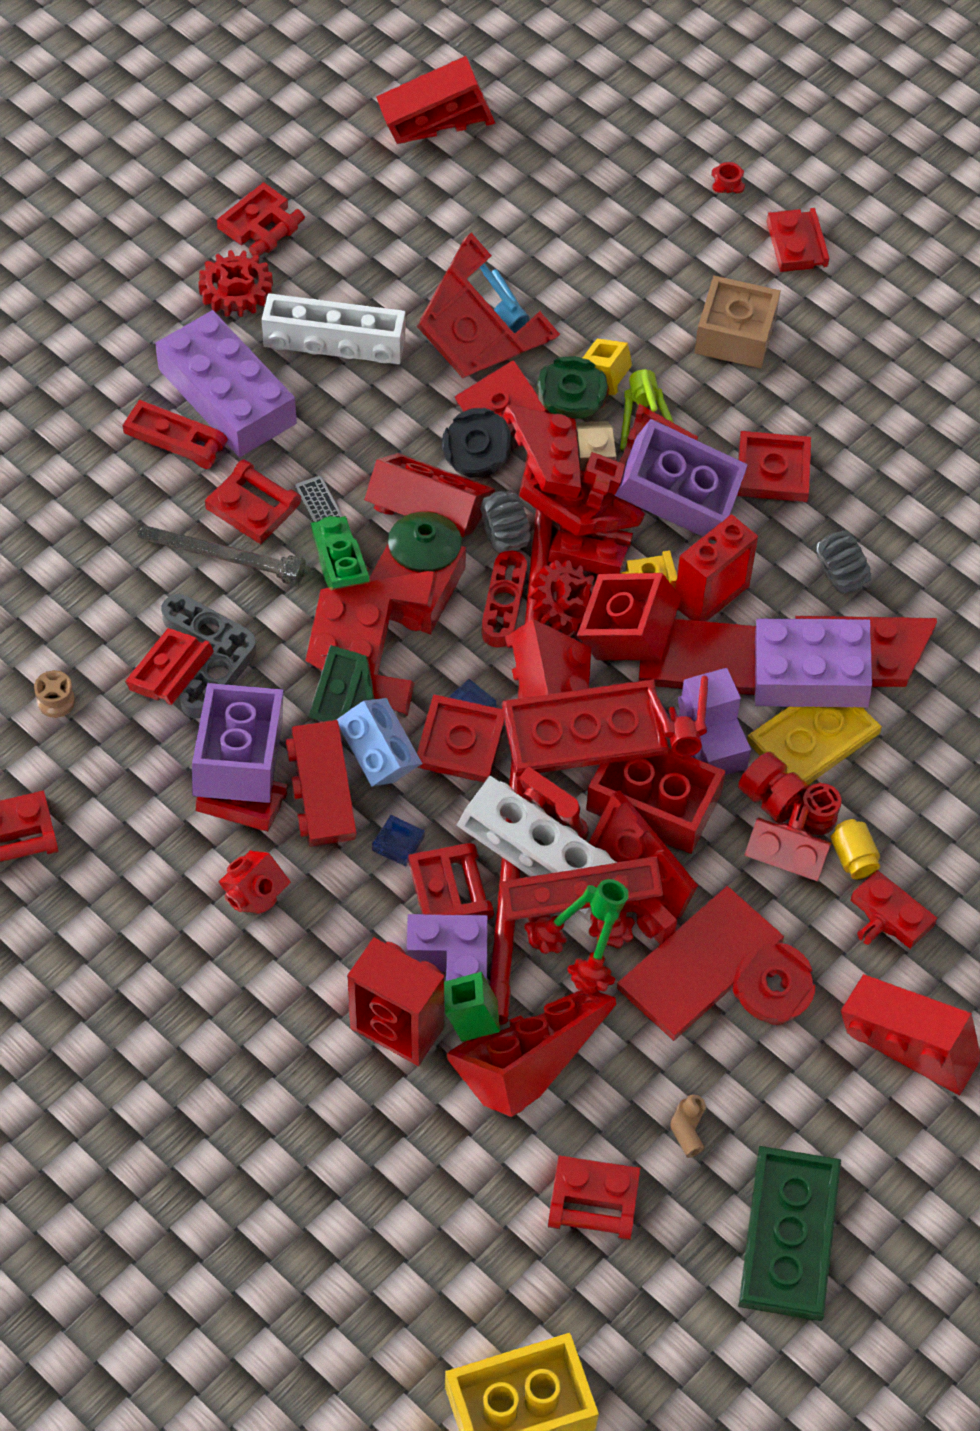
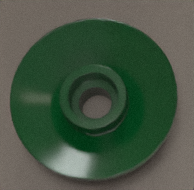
M416 512L402 517L393 525L388 537V546L392 557L403 567L416 572H435L449 566L457 558L461 549V534L456 525L445 516L433 512Z

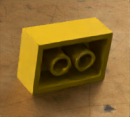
M570 1333L445 1371V1389L459 1431H595L597 1428L599 1413Z

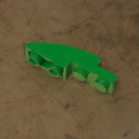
M330 516L318 522L310 523L312 536L318 551L320 567L329 589L336 590L369 583V574L357 540L352 536L346 516Z

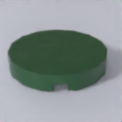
M576 356L555 359L553 364H550L547 368L544 366L541 369L537 380L538 399L544 408L553 414H562L569 418L580 419L595 414L603 406L607 395V379L602 370L600 373L595 368L593 362Z

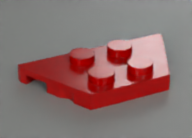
M527 453L519 497L532 505L536 510L553 519L564 529L576 536L641 525L646 513L610 492H607L606 496L604 495L600 510L586 506L591 486L582 482L584 475L582 470H580L581 490L577 499L542 492L527 463L529 458Z
M795 616V619L870 620L872 687H906L937 624V618Z

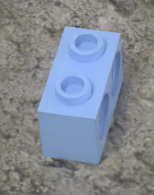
M387 698L362 701L337 719L340 730L372 787L395 783L422 764Z

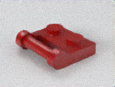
M242 459L235 466L233 473L205 499V508L261 545L297 509L302 497L292 489L287 491L256 471L252 463ZM249 482L278 501L279 504L274 508L242 486Z
M528 766L519 777L525 791L523 793L524 797L531 804H536L542 808L548 816L563 826H568L575 830L579 837L586 840L589 835V828L584 819L579 816L580 806L578 801Z
M44 790L0 801V843L39 833L43 834L41 837L0 846V862L47 851V855L59 852Z
M465 843L408 855V863L421 914L487 916V920L494 916L492 903L486 899L476 861L479 855L475 844ZM458 863L462 866L471 903L461 905L451 864Z
M558 1155L548 1228L560 1229V1226L563 1225L619 1234V1239L631 1240L640 1168ZM564 1202L620 1210L622 1213L621 1217L564 1209L563 1206Z

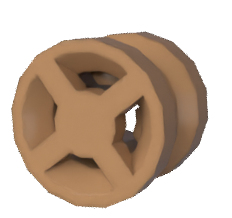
M52 670L46 671L36 679L34 690L38 708L42 714L58 718L70 713L74 708L75 698L71 679L62 671ZM49 696H58V698H49Z

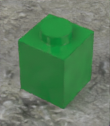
M482 972L444 982L445 1014L461 1042L500 1032L498 1001Z

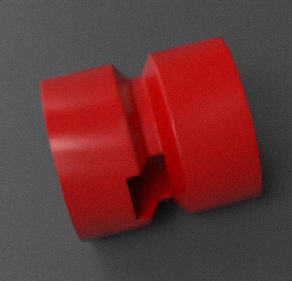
M769 751L759 756L746 769L739 780L738 788L754 803L762 801V810L779 824L791 817L795 802L802 804L804 793L810 785L795 772L787 773V765Z

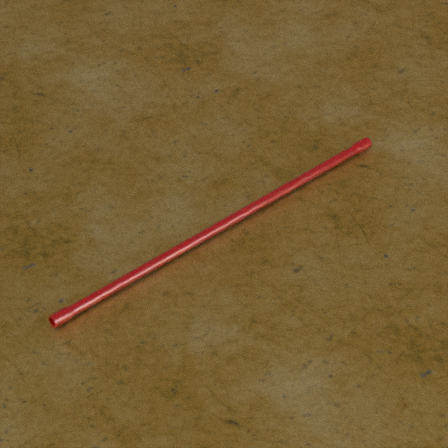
M538 510L535 512L525 624L532 619L540 622L543 617L541 612H534L532 609L537 604V601L529 598V594L534 590L530 582L537 577L536 573L544 566H549L548 557L553 519ZM520 683L518 687L517 699L522 698ZM511 759L509 786L516 794L527 800L523 795L525 791L519 780L520 776L515 777L513 761ZM506 817V822L513 823L509 818ZM502 857L500 881L520 878V869ZM500 882L489 986L498 1001L499 1025H503L508 1022L510 974L516 920L506 921Z

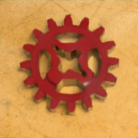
M232 250L228 251V257L225 258L220 254H216V262L206 261L205 270L199 271V294L203 297L204 305L211 304L212 310L215 313L220 309H224L225 317H229L232 311H237V315L243 317L244 310L247 309L254 314L256 313V305L265 307L268 293L272 294L273 278L272 272H269L267 262L260 264L258 255L247 258V252L244 250L240 253V256H235ZM214 283L217 284V287H218L217 290H216V288L213 286Z
M555 560L549 566L546 565L537 572V577L530 582L534 590L529 594V598L537 601V604L532 609L534 612H541L543 614L540 620L541 623L545 624L549 621L552 624L551 628L557 631L561 629L563 634L569 637L574 634L579 639L577 634L594 588L592 582L595 577L593 575L585 577L581 565L574 570L571 561L567 560L561 565L558 560Z

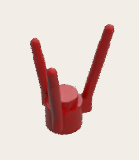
M701 677L696 721L687 716L679 717L676 709L670 707V722L655 689L649 688L647 690L648 695L663 726L664 735L670 739L672 752L679 757H690L697 754L702 748L700 736L707 733L705 718L708 677Z

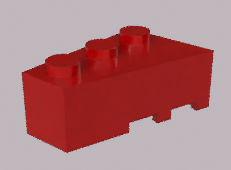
M865 974L862 975L841 1009L846 1032L853 1039L869 1045L959 1096L980 1062V1049L972 1013Z

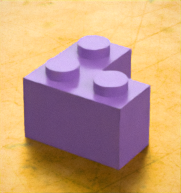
M724 668L685 679L682 696L678 697L679 717L687 716L696 721L701 677H708L705 718L707 733L700 736L702 742L701 750L691 757L725 770V775L746 770L748 768L751 748L737 719L741 697L728 669Z
M408 914L407 955L419 962H430L441 972H446V981L482 972L487 980V916Z

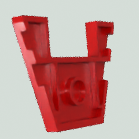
M472 232L464 238L417 325L418 329L462 378H466L553 341L560 335L541 311L536 313L516 333H513L471 285L467 278L492 256Z
M426 571L372 580L366 584L330 590L329 588L321 589L305 661L323 671L330 645L366 655L369 660L375 699L387 698L394 711L408 716L415 683L411 680L378 675L393 603L398 602L431 608L437 574Z

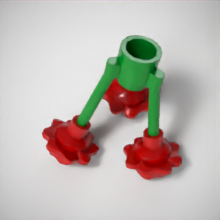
M606 879L601 881L597 888L592 885L587 886L584 894L559 916L551 917V915L528 918L529 921L525 923L524 929L527 931L529 944L533 948L540 950L543 954H548L549 952L558 954L562 952V945L567 942V938L562 932L564 923L585 904L590 902L592 911L590 920L592 925L588 930V934L592 937H597V946L595 952L590 954L588 960L576 959L575 964L569 965L567 971L572 975L571 980L578 990H583L587 994L607 991L608 986L614 984L615 978L611 975L612 970L603 966L605 961L603 954L606 945L620 949L623 946V942H630L633 939L632 928L635 922L632 918L626 917V911L623 909L628 900V889L619 881Z

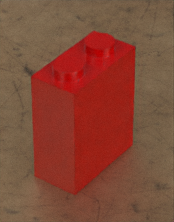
M387 544L369 580L420 572L409 570L400 565L392 557ZM461 546L457 558L449 566L435 571L437 580L431 608L394 602L390 620L403 624L409 630L422 631L431 635L466 568V547Z

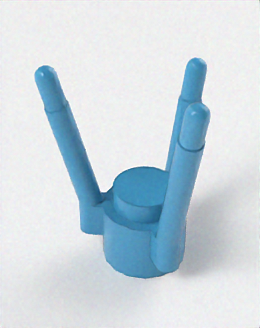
M484 263L479 268L502 300L495 307L494 311L513 333H516L529 321V316L521 308L499 271L494 269L491 272Z

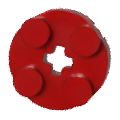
M776 943L775 945L762 944L749 951L739 962L735 972L733 993L739 999L744 1009L753 1017L772 1025H780L798 1017L812 1002L815 994V984L813 985L811 976L813 970L807 958L796 948L784 943ZM776 974L782 978L780 986L784 988L783 991H772L768 987L766 976L772 978Z

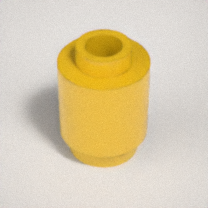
M855 819L839 823L835 827V832L831 835L830 839L844 871L850 873L851 878L855 880L871 876L876 870L880 869V854L866 823L857 822Z

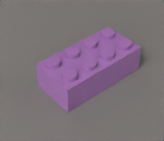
M213 310L155 343L159 370L212 428L220 430L227 436L228 441L226 444L239 458L297 424L295 397Z

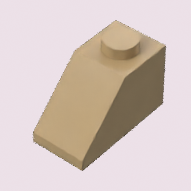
M608 421L576 422L580 470L585 471L591 452L616 461L613 427Z

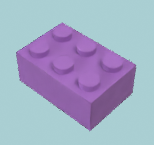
M650 419L635 439L623 471L620 486L614 496L703 537L730 516L748 464Z
M756 619L755 706L869 707L872 688L870 620Z
M207 683L192 761L193 796L270 803L283 723L282 689Z

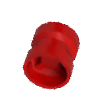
M817 783L811 785L805 791L799 817L804 805L811 808L803 827L807 832L814 835H824L834 829L842 801L840 793L835 787L825 783Z

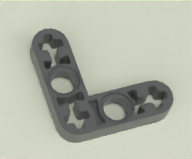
M174 594L166 598L161 605L164 625L167 628L197 637L199 642L209 641L214 650L213 654L179 695L180 707L183 713L191 718H201L207 683L233 685L256 655V640L254 634L249 629L186 595ZM183 609L185 610V615L178 612ZM172 611L177 612L178 614L174 617L172 616ZM207 623H212L219 627V630L213 635L206 636L199 632L200 627ZM242 642L246 643V648L238 647L233 653V644L239 646ZM216 666L225 667L229 671L221 679L211 678L208 672ZM203 692V702L196 700L194 703H190V697L196 699Z

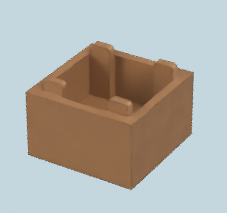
M713 276L698 325L694 353L762 369L777 316L781 290Z

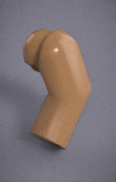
M695 1094L689 1095L686 1099L680 1101L670 1122L671 1130L687 1158L698 1155L705 1148L695 1130L702 1114L706 1110V1104L703 1098Z

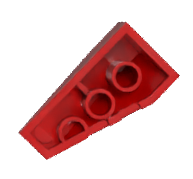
M583 990L577 991L544 1006V1013L525 1019L521 1015L509 1020V1028L492 1035L464 1041L446 1053L448 1061L483 1106L513 1117L542 1096L617 1005L616 998L601 992L587 994Z

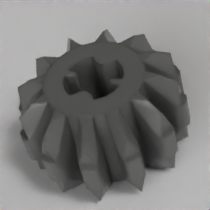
M510 490L496 492L484 498L480 508L482 512L481 519L492 548L501 553L509 550L519 551L520 548L526 547L531 537L529 532L530 525L527 520L528 515L524 510V504L521 503L519 496Z
M843 530L838 533H832L816 545L817 557L832 586L839 593L844 594L856 591L871 580L870 566L867 563V558L850 532Z

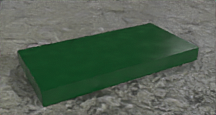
M759 1146L738 1307L817 1321L823 1320L841 1159Z

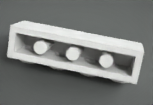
M268 293L262 316L264 347L277 350H292L310 354L339 356L346 359L354 358L379 363L400 364L406 339V313L402 310Z

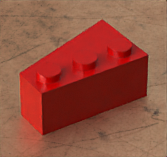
M466 56L376 96L386 124L397 144L437 136L436 131L454 127L456 132L466 130V125L482 121L485 122L486 126L496 124L485 95Z
M535 619L530 620L505 636L507 647L513 648L516 667L512 669L513 679L520 683L522 698L589 688L591 647Z
M338 720L293 726L291 739H285L288 762L295 763L297 776L291 777L294 799H301L303 813L297 814L300 836H308L309 847L355 840L357 832Z

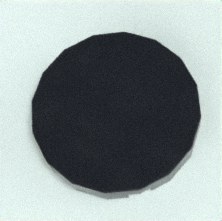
M486 408L469 409L459 413L453 419L454 422L449 428L446 427L442 438V450L445 458L457 473L469 478L485 477L497 472L507 462L512 452L513 436L507 422L492 410Z

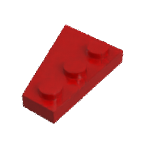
M507 404L503 416L507 424H513L516 430L514 437L518 445L525 447L529 455L527 463L542 492L577 499L581 490L575 419L562 414H550Z
M620 790L612 794L588 843L595 848H600L607 852L611 859L617 863L657 856L663 896L656 898L676 919H679L683 916L698 884Z

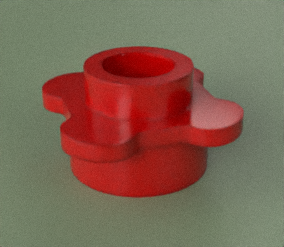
M724 162L712 169L711 175L715 180L712 184V189L715 192L742 193L744 191L745 184L742 182L744 170L739 165L733 162Z

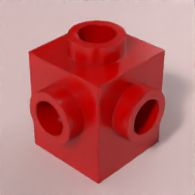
M251 850L245 856L234 860L227 868L228 873L218 881L226 891L225 899L232 908L238 912L244 911L256 914L263 913L273 907L277 902V896L291 883L270 853Z

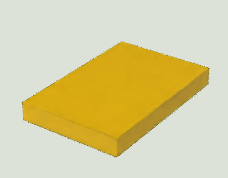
M787 707L747 736V741L759 756L771 751L787 765V773L795 772L807 784H810L879 735L882 726L863 707Z

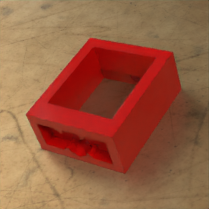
M734 515L728 516L679 557L675 587L676 592L681 597L678 610L689 620L707 622L750 587L758 535ZM709 540H715L716 543H715V544H711V543H709L708 541H709Z

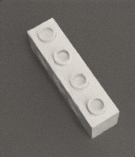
M492 776L488 777L476 793L456 825L529 876L617 863L611 859L607 852L600 848H595L579 837L575 830L568 826H563L548 816L542 808L536 804L529 803L516 794L508 784L499 782ZM501 816L509 818L513 823L506 822ZM534 838L541 840L545 846L538 844ZM566 860L573 862L577 868L570 866ZM589 908L581 909L580 911L586 914Z

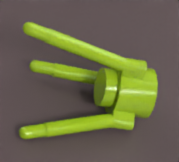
M638 370L629 377L630 388L624 391L625 407L621 432V451H624L627 444L633 402L644 407L650 406L653 412L657 411L658 404L662 416L673 422L663 398L662 389L658 387L656 375L651 370Z

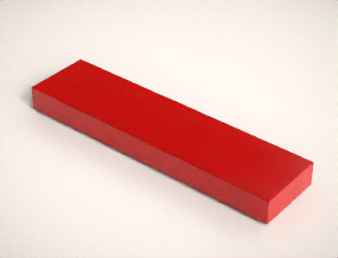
M657 856L500 881L506 921L562 913L584 894L587 886L592 885L597 888L601 881L606 879L619 881L628 889L627 902L662 897L663 890ZM590 902L585 904L581 909L591 908Z

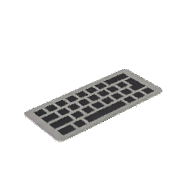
M321 476L295 485L314 522L330 516L343 517Z

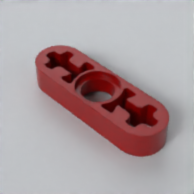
M509 550L501 552L494 562L482 619L481 634L486 644L496 648L507 646L505 636L516 630L527 575V560L518 551ZM508 565L515 566L512 581L505 580ZM499 593H509L515 600L510 604L503 605L496 602L494 597ZM497 616L504 617L503 628L500 633L494 632Z

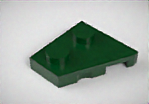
M330 645L308 716L321 722L337 720L362 701L375 699L369 660L366 655Z

